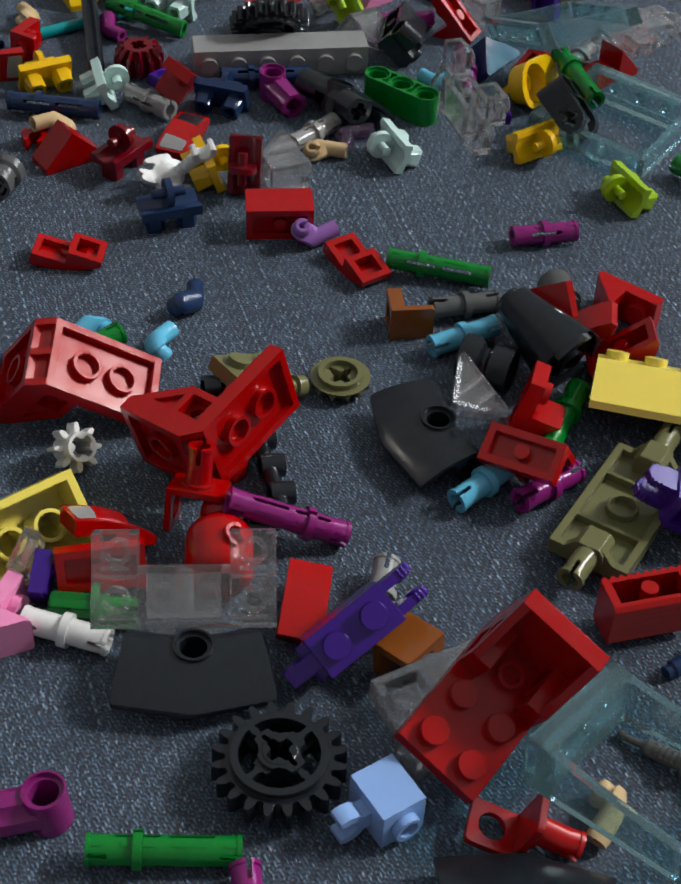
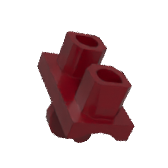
M123 123L112 125L108 130L109 139L107 142L90 153L91 161L101 165L102 176L114 182L124 177L125 165L131 168L142 165L144 152L153 147V138L140 137L135 134L132 126L127 127Z
M233 133L229 135L228 194H245L246 189H261L264 137Z

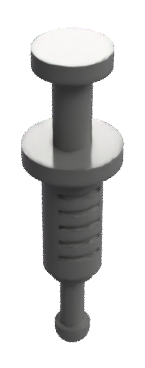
M625 730L617 732L616 737L619 741H625L641 748L643 756L678 771V778L681 780V751L652 738L643 741L627 734Z

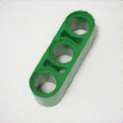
M371 66L365 70L364 94L382 105L394 116L422 127L432 126L437 122L439 91L386 67Z

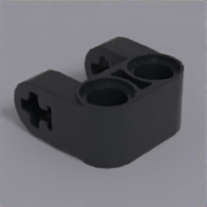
M560 74L536 93L543 107L562 131L582 139H589L597 133L599 120L586 101L581 89L570 77ZM590 119V122H588L587 124L589 129L587 131H584L583 129L586 126L587 120Z

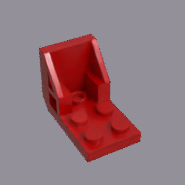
M58 317L37 318L3 353L0 367V422L11 424L62 418L71 408L78 405L126 423L120 406L130 396L158 392L162 359Z
M270 344L218 397L195 386L130 396L120 406V410L140 455L146 463L172 476H175L177 472L187 473L188 443L194 440H203L202 449H206V442L210 441L216 445L212 477L229 481L300 406L283 349Z
M534 588L498 612L476 634L393 737L465 804L472 803L528 730L547 721L602 670L610 657Z

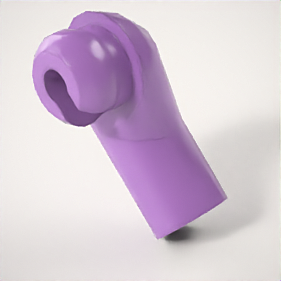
M299 218L291 226V233L295 240L309 247H317L340 235L339 227L334 220L317 227L309 223L307 219Z

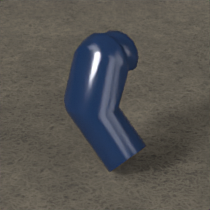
M198 278L190 279L186 284V291L174 294V298L167 300L166 307L168 312L172 316L178 317L182 313L189 315L200 311L204 304L203 281Z

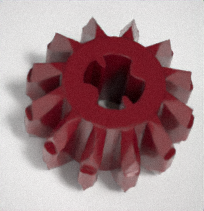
M136 36L135 38L126 37L125 41L117 42L114 64L124 66L128 70L131 80L134 78L142 80L149 73L162 68L164 52H162V46L158 44V40H150L148 36L143 38Z

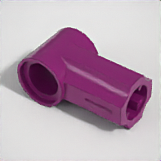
M267 63L260 67V99L267 103H273L288 118L298 116L300 111L305 108L306 99L286 79L285 67L277 63Z
M41 770L25 779L22 786L0 790V838L30 831L44 838L56 837L68 830L74 821V810L65 780L57 772Z

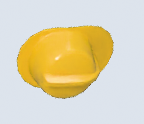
M543 54L514 66L508 76V85L503 87L502 91L509 93L512 101L516 104L527 105L530 109L537 108L542 104L536 93L558 77L556 63L552 57Z

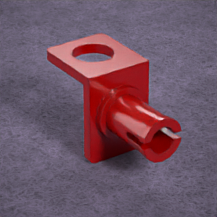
M194 440L188 443L187 473L177 472L166 488L163 531L170 532L179 518L181 497L214 503L224 502L226 493L231 487V481L212 477L214 452L216 450L214 443L207 441L206 449H202L203 440Z
M543 788L519 815L477 797L469 805L463 841L490 854L526 853L529 849L538 846L562 856L572 863H576V859L579 860L584 851L587 834L585 831L574 829L548 817L551 791ZM490 816L500 823L503 829L501 840H491L484 836L479 828L480 817Z

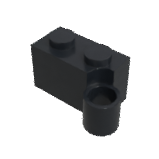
M403 1L384 17L377 45L400 68L408 62L414 63L423 52L420 48L425 41L427 24Z

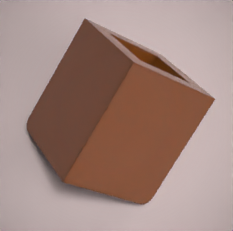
M387 288L385 321L389 339L426 338L427 335H433L434 306H405L401 288Z
M407 612L404 615L406 620L373 646V669L380 676L385 675L396 664L405 670H411L414 666L418 665L432 675L444 665L445 633L413 613Z

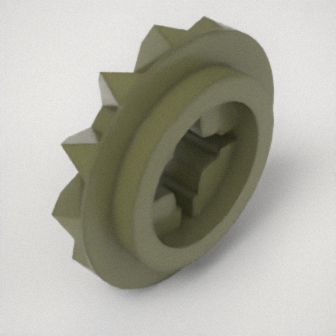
M335 356L325 358L317 362L310 372L311 387L317 390L318 396L329 395L331 402L336 398H342L346 402L349 401L351 396L361 398L363 392L370 387L371 374L369 369L362 362L350 357Z

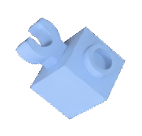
M392 753L350 775L349 800L331 811V816L336 823L330 826V830L340 845L353 840L365 828L380 848L396 840L399 842L406 841L413 837L423 826L426 796Z

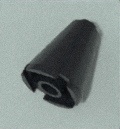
M526 287L508 290L499 301L501 306L498 313L515 344L520 349V353L530 371L532 372L537 360L552 366L548 382L554 384L553 389L565 383L579 372L584 366L580 362L582 357L586 353L592 357L600 345V337L593 330Z

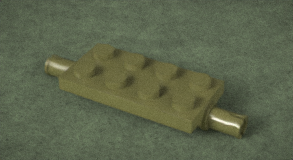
M663 423L653 440H649L635 448L621 442L617 444L549 537L547 550L568 559L557 573V579L561 585L566 587L571 579L575 577L576 579L570 586V590L578 591L583 587L585 580L592 571L609 579L611 576L618 578L620 574L627 576L628 573L632 574L662 529L663 524L658 519L659 509L637 500L631 488L639 478L642 479L644 477L646 479L644 473L652 464H661L663 467L667 466L675 470L678 468L673 458V452L681 443V427L679 425H676L672 432L668 433L673 423Z

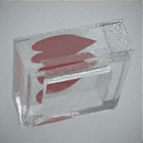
M25 526L5 566L7 570L23 575L25 582L30 578L35 549H44L45 547L40 531Z

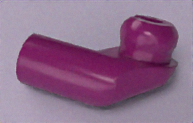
M104 11L99 16L101 35L117 42L125 41L127 37L126 30L115 25V20L119 21L118 16L112 11Z

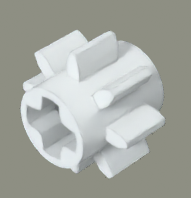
M78 422L67 423L66 431L60 429L52 432L53 437L56 439L53 446L47 448V452L53 453L57 459L56 468H64L70 464L73 473H81L83 471V464L87 466L97 464L94 456L97 449L102 447V444L96 443L95 438L92 436L94 432L93 427L80 431Z

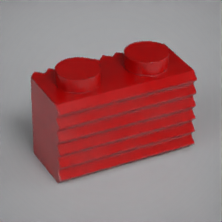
M680 564L676 568L670 566L668 569L662 567L660 571L653 569L652 572L645 570L643 574L637 571L635 575L628 573L627 576L620 574L618 578L611 576L610 579L603 577L598 591L593 618L605 643L624 642L681 631Z

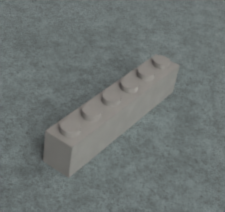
M364 30L192 36L194 73L199 77L210 79L212 77L220 78L221 67H246L247 64L261 67L267 63H277L282 66L308 65L309 68L316 69L326 75L365 73V70L368 68L369 46Z

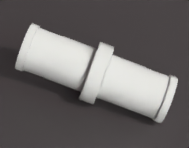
M27 604L20 614L30 619L34 636L55 641L56 647L67 649L69 646L98 653L105 657L112 647L114 638L109 636L115 634L114 628L79 620L74 613L65 612L61 615Z

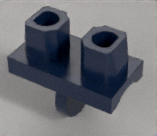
M225 70L221 78L195 77L193 82L195 90L194 105L197 113L208 115L211 113L213 106L221 107V113L225 118L236 120L241 112H249L251 103L248 100V86L242 85V82L234 81L231 71Z
M170 177L162 178L161 189L151 190L149 195L135 197V205L149 234L162 232L165 229L164 220L175 219L177 226L183 229L194 227L196 216L203 214V205L198 201L194 187L186 189L184 185L173 187Z

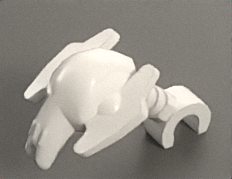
M207 139V144L200 148H196L194 143L190 144L189 149L191 153L182 161L171 158L168 153L146 158L143 164L152 166L153 169L140 168L138 170L140 180L144 184L161 189L162 178L170 177L173 187L184 185L185 189L192 188L190 184H182L185 180V174L200 162L208 161L216 156L217 150L213 139Z

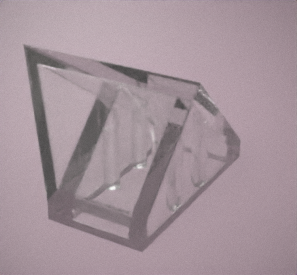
M378 6L348 14L335 29V31L364 30L369 48L383 51L377 45L384 20Z
M466 352L461 353L456 363L450 409L455 412L456 418L490 423L494 421L504 424L510 419L512 412Z

